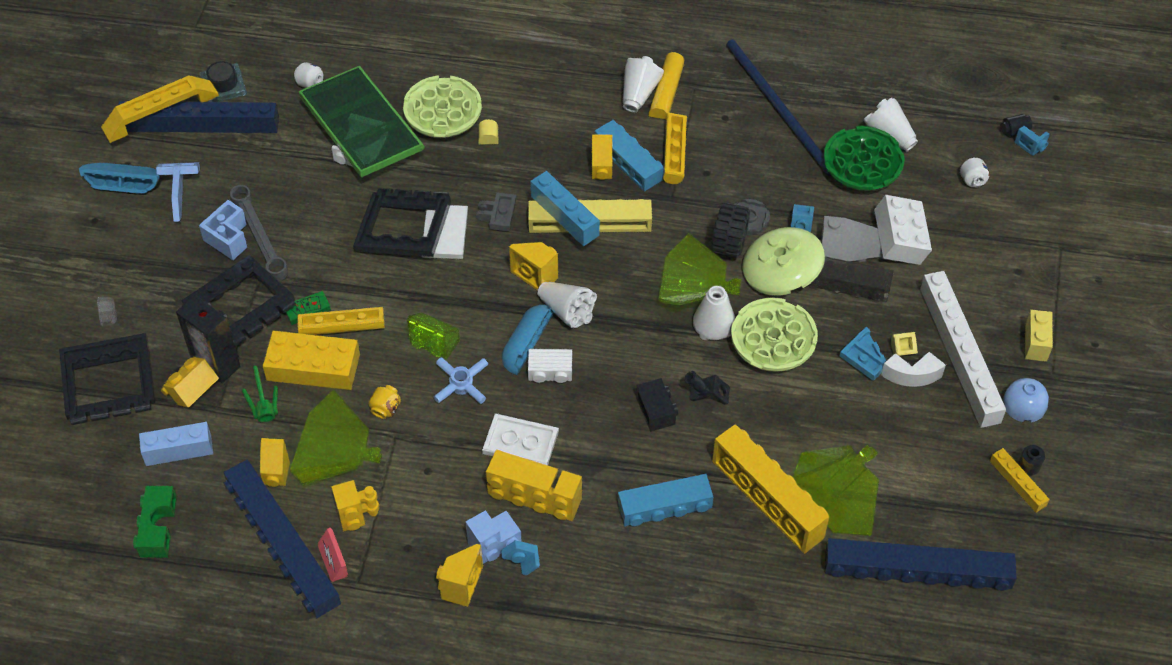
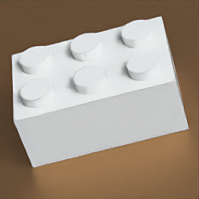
M885 195L874 209L883 258L921 265L932 251L922 201Z

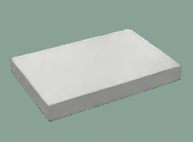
M450 205L434 257L422 256L423 258L463 259L468 206ZM435 210L426 211L423 237H427Z
M495 414L482 452L485 455L493 456L497 449L548 465L559 428Z

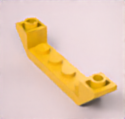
M186 76L116 106L101 128L111 143L128 135L125 125L194 95H196L200 102H206L218 97L219 94L210 80Z

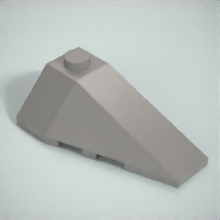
M824 216L821 243L825 252L824 264L846 265L848 262L856 260L865 262L866 259L875 257L884 259L878 228L847 218Z

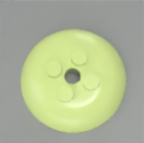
M433 76L421 80L410 88L404 98L403 112L410 126L419 133L430 137L446 138L459 135L471 128L480 116L482 103L479 92L468 81L455 76H450V78Z
M795 227L774 229L763 234L750 245L743 259V274L748 284L758 292L768 295L790 294L791 290L801 286L804 288L816 279L823 268L825 252L820 240L807 230Z
M763 298L747 304L738 312L737 317L732 323L731 338L736 351L747 363L766 371H787L800 366L814 352L818 337L815 322L805 309L798 304L794 306L787 303L785 299Z

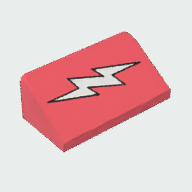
M328 528L319 540L318 548L330 580L334 582L348 577V572L334 532L331 528Z

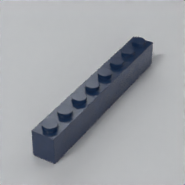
M119 101L118 105L123 104L127 101ZM178 102L125 126L127 132L277 133L279 114L276 103Z
M248 459L223 472L226 479L223 484L229 494L234 493L236 496L234 501L240 511L245 510L247 522L251 527L255 526L257 528L256 534L261 543H267L269 546L267 551L272 560H278L281 564L278 567L285 578L289 577L292 583H290V586L296 595L301 594L303 597L302 604L308 613L312 612L317 619L341 605L338 592Z
M828 538L825 549V574H831L835 577L846 575L855 576L859 579L870 577L878 578L882 581L894 579L902 580L906 583L918 581L930 585L942 583L954 587L966 585L978 589L990 587L997 590L1012 589L1017 579L1014 553Z

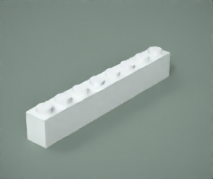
M940 271L924 275L920 289L980 428L1001 424L1006 408L945 272Z

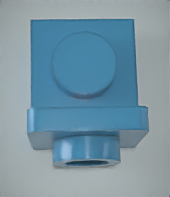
M1023 126L1018 130L1015 143L1033 156L1037 152L1045 150L1048 146L1047 141L1050 134L1045 132L1039 137L1033 131Z
M794 204L791 227L811 232L814 207Z
M514 540L501 550L503 559L511 560L514 563H521L523 575L530 574L540 566L537 545Z

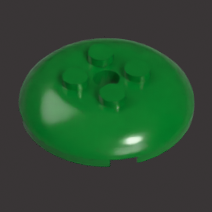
M856 126L855 129L846 131L842 129L829 139L824 150V162L831 176L844 186L862 191L878 190L892 184L900 176L905 162L904 152L901 151L898 141L885 131L869 126Z

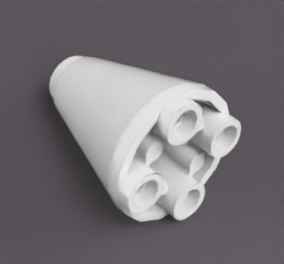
M643 56L642 59H627L624 75L623 108L629 112H638V109L643 106L662 79L664 70L654 64L652 58Z
M896 99L882 100L877 105L878 110L864 118L865 126L885 131L898 141L900 149H904L906 152L909 151L918 142L910 123Z
M543 282L539 286L538 296L569 327L577 328L583 323L588 324L592 320V310L597 294L589 288L555 282Z
M711 287L693 316V326L703 340H719L731 336L732 323L735 320V316L728 295L723 287Z

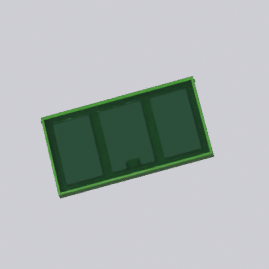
M361 66L299 91L302 101L360 177H364L418 153L425 147Z

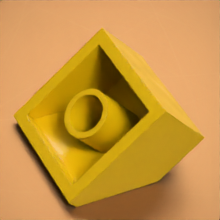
M542 242L512 244L509 246L511 272L537 291L543 282H555L558 279V253L554 248L548 247Z
M475 544L447 557L444 565L439 566L436 579H439L438 590L441 592L442 600L469 606L483 569L480 544Z

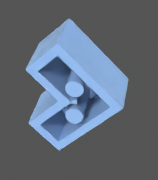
M229 200L223 203L199 225L203 241L231 260H234L247 248L244 233L241 231L247 225L243 209Z
M485 510L466 521L468 544L470 547L475 544L481 545L483 564L497 559L502 553L501 550L514 540L521 541V531L507 511L491 519Z

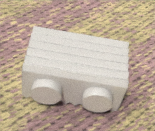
M529 349V381L533 380L538 383L545 380H555L559 383L566 382L567 380L572 381V349Z

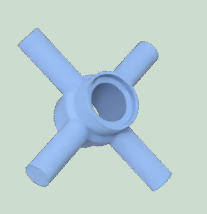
M442 357L437 360L436 364L450 376V384L434 396L437 403H440L453 392L460 395L469 393L480 404L486 400V397L472 385L473 376L488 366V362L484 358L470 369L463 366L453 368Z

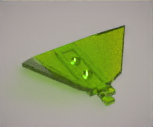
M688 233L665 257L659 301L673 305L703 300L707 291L713 286H721L725 289L726 293L740 295L741 279L733 278L725 281L727 263Z
M333 389L308 414L290 472L304 486L358 469L359 466H362L364 460L380 463L382 458L381 448L370 447L367 449L369 428Z
M851 445L801 453L793 478L802 490L807 491L811 495L812 500L818 506H822L827 511L829 516L828 527L833 533L872 536L879 478L864 465L879 454L872 446L866 445L858 455H856Z

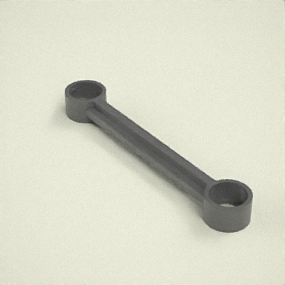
M245 185L234 186L230 191L231 201L243 209L247 224L267 262L266 270L278 281L285 279L288 275L286 261L277 256L251 204L250 189ZM239 194H246V195H247L246 197H244V198H242V199H236V198H235V197H236L237 195H239ZM276 266L283 267V269L279 272L270 271L273 267Z

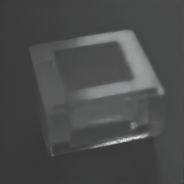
M106 296L97 297L100 325L103 327L114 324L117 321L114 299Z

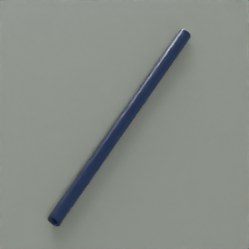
M734 39L729 40L726 44L827 176H831L824 162V154Z

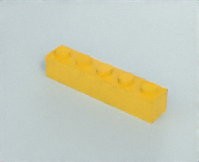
M1004 448L992 454L990 460L992 465L1036 513L1047 506L1050 499Z

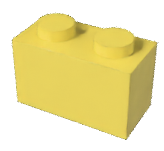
M1030 310L1026 322L1025 359L1047 362L1053 347L1052 312Z

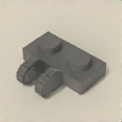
M496 192L495 201L482 200L479 202L478 207L480 211L476 213V218L479 221H490V229L510 231L517 196L515 194Z

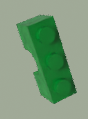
M146 486L145 493L141 495L140 506L142 511L141 515L137 516L138 535H134L133 539L134 549H137L140 558H168L171 541L170 533L167 526H156L155 524L161 518L174 517L177 495L173 486Z

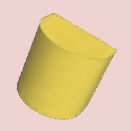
M483 120L479 123V144H498V124L495 121Z
M915 332L892 335L891 346L893 354L896 353L898 356L918 353Z

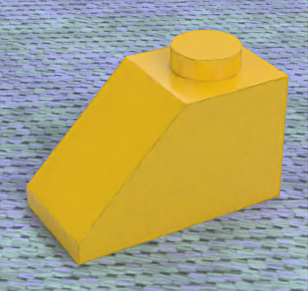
M592 135V179H612V135Z
M261 438L260 475L263 483L271 487H277L278 485L286 486L290 460L285 441L283 439Z

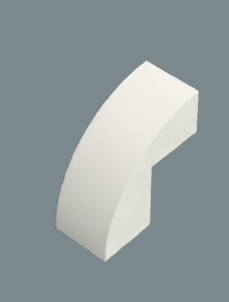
M930 352L913 366L909 365L895 353L884 363L881 376L903 386H924L939 380L943 376L946 365Z

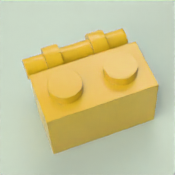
M192 357L184 363L178 372L173 373L168 378L161 392L166 396L170 394L177 405L189 408L219 377L205 359Z
M354 480L331 486L343 532L357 530L364 526V512H368L370 516L378 514L377 492L372 486H367L365 490L357 492Z

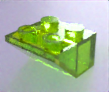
M422 312L409 315L407 318L410 343L414 347L425 349L436 357L449 358L460 341L459 328Z

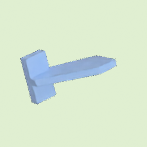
M199 162L158 164L156 167L157 174L173 175L172 209L174 222L180 221L182 218L183 174H198L200 171Z

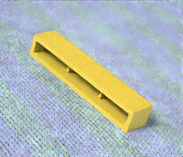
M578 200L600 220V232H651V200ZM529 201V233L568 232L536 201Z

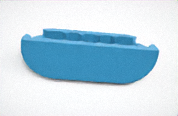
M91 163L79 168L81 177H84L91 184V187L100 190L146 193L156 186L160 177L157 174V170L150 167Z
M536 305L528 309L502 352V363L509 372L518 375L529 356V349L534 348L553 316L554 312L548 305Z

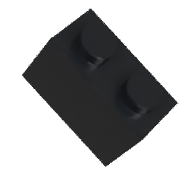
M662 378L636 385V398L650 432L675 425L678 408L675 403L671 402L670 389L668 385H664Z

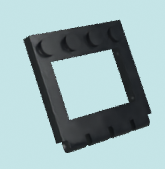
M378 188L377 192H373L353 245L354 251L434 257L451 205L449 192L434 191L432 195L431 191L415 190L412 194V190L395 189L393 193V189ZM381 207L435 210L427 237L413 239L411 236L402 235L396 238L392 234L373 236L372 230Z
M250 255L181 300L184 305L196 295L202 300L206 299L208 302L217 301L223 297L225 291L235 289L241 285L240 282L243 279L255 276L275 296L229 326L232 330L231 335L236 344L235 347L246 340L245 334L251 337L264 328L262 322L268 325L281 316L279 311L285 313L296 306L294 294Z
M146 333L59 349L65 416L67 420L70 419L71 425L88 422L87 416H90L91 421L110 418L109 412L111 411L114 417L132 414V407H135L136 413L152 410L151 404L155 403ZM138 358L142 394L77 406L74 369Z

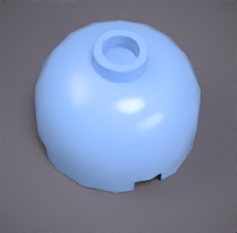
M1022 378L1010 384L1003 400L1006 412L1010 417L1020 422H1024V420L1035 422L1045 414L1048 408L1049 396L1046 388L1039 381L1031 378Z

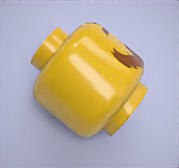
M390 385L377 387L368 403L371 408L370 412L381 419L392 417L401 402L397 389Z

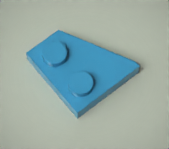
M867 327L840 352L841 358L873 381L882 373L884 363L887 361L884 355L880 353L877 342H874L871 338L870 330Z

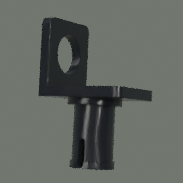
M689 371L685 375L684 381L691 386V401L694 402L713 395L724 405L729 403L730 387L717 375L703 379L695 371ZM719 385L723 388L724 396L720 394Z

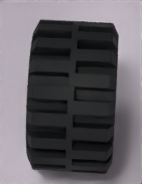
M726 202L721 205L712 238L713 253L738 258L741 255L749 225V207Z

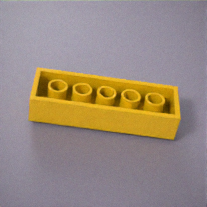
M735 424L715 438L712 462L804 554L825 538L829 521L827 511L822 506H818L812 500L811 495L807 491L802 490L796 484L794 478L791 475H787L780 468L777 461L771 460L765 454L764 449L750 439L745 430L740 429Z

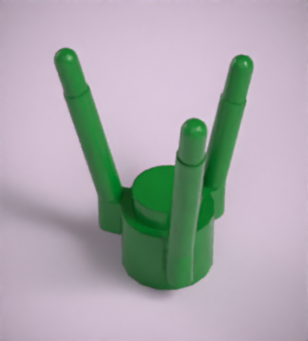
M254 366V376L260 399L257 402V406L255 407L246 389L243 388L242 393L253 412L254 419H258L259 422H269L278 414V386H274L272 403H270L269 400L264 398L258 367Z

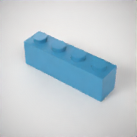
M612 120L595 130V135H612V161L644 192L663 181L664 167L661 162L656 161L647 149L640 146L637 140L631 137L622 125H618Z
M545 171L531 180V197L583 246L599 236L600 220L551 174Z
M702 474L618 492V506L624 526H638L643 522H657L667 517H681L696 511L705 512L712 508L714 497L707 475Z

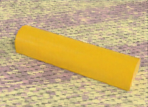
M671 52L666 55L662 68L664 73L662 79L657 84L649 117L666 120L667 113L671 111L684 66V58L679 53Z
M667 113L663 179L669 184L682 182L685 170L687 116Z
M383 307L298 315L299 334L320 335L385 329Z

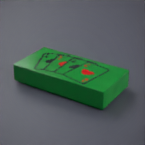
M321 291L296 300V306L288 310L286 315L291 325L298 323L299 314L331 311V307L324 292Z

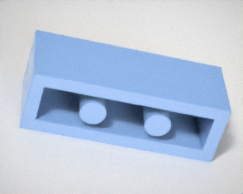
M207 422L139 433L140 450L146 466L213 454L212 438Z

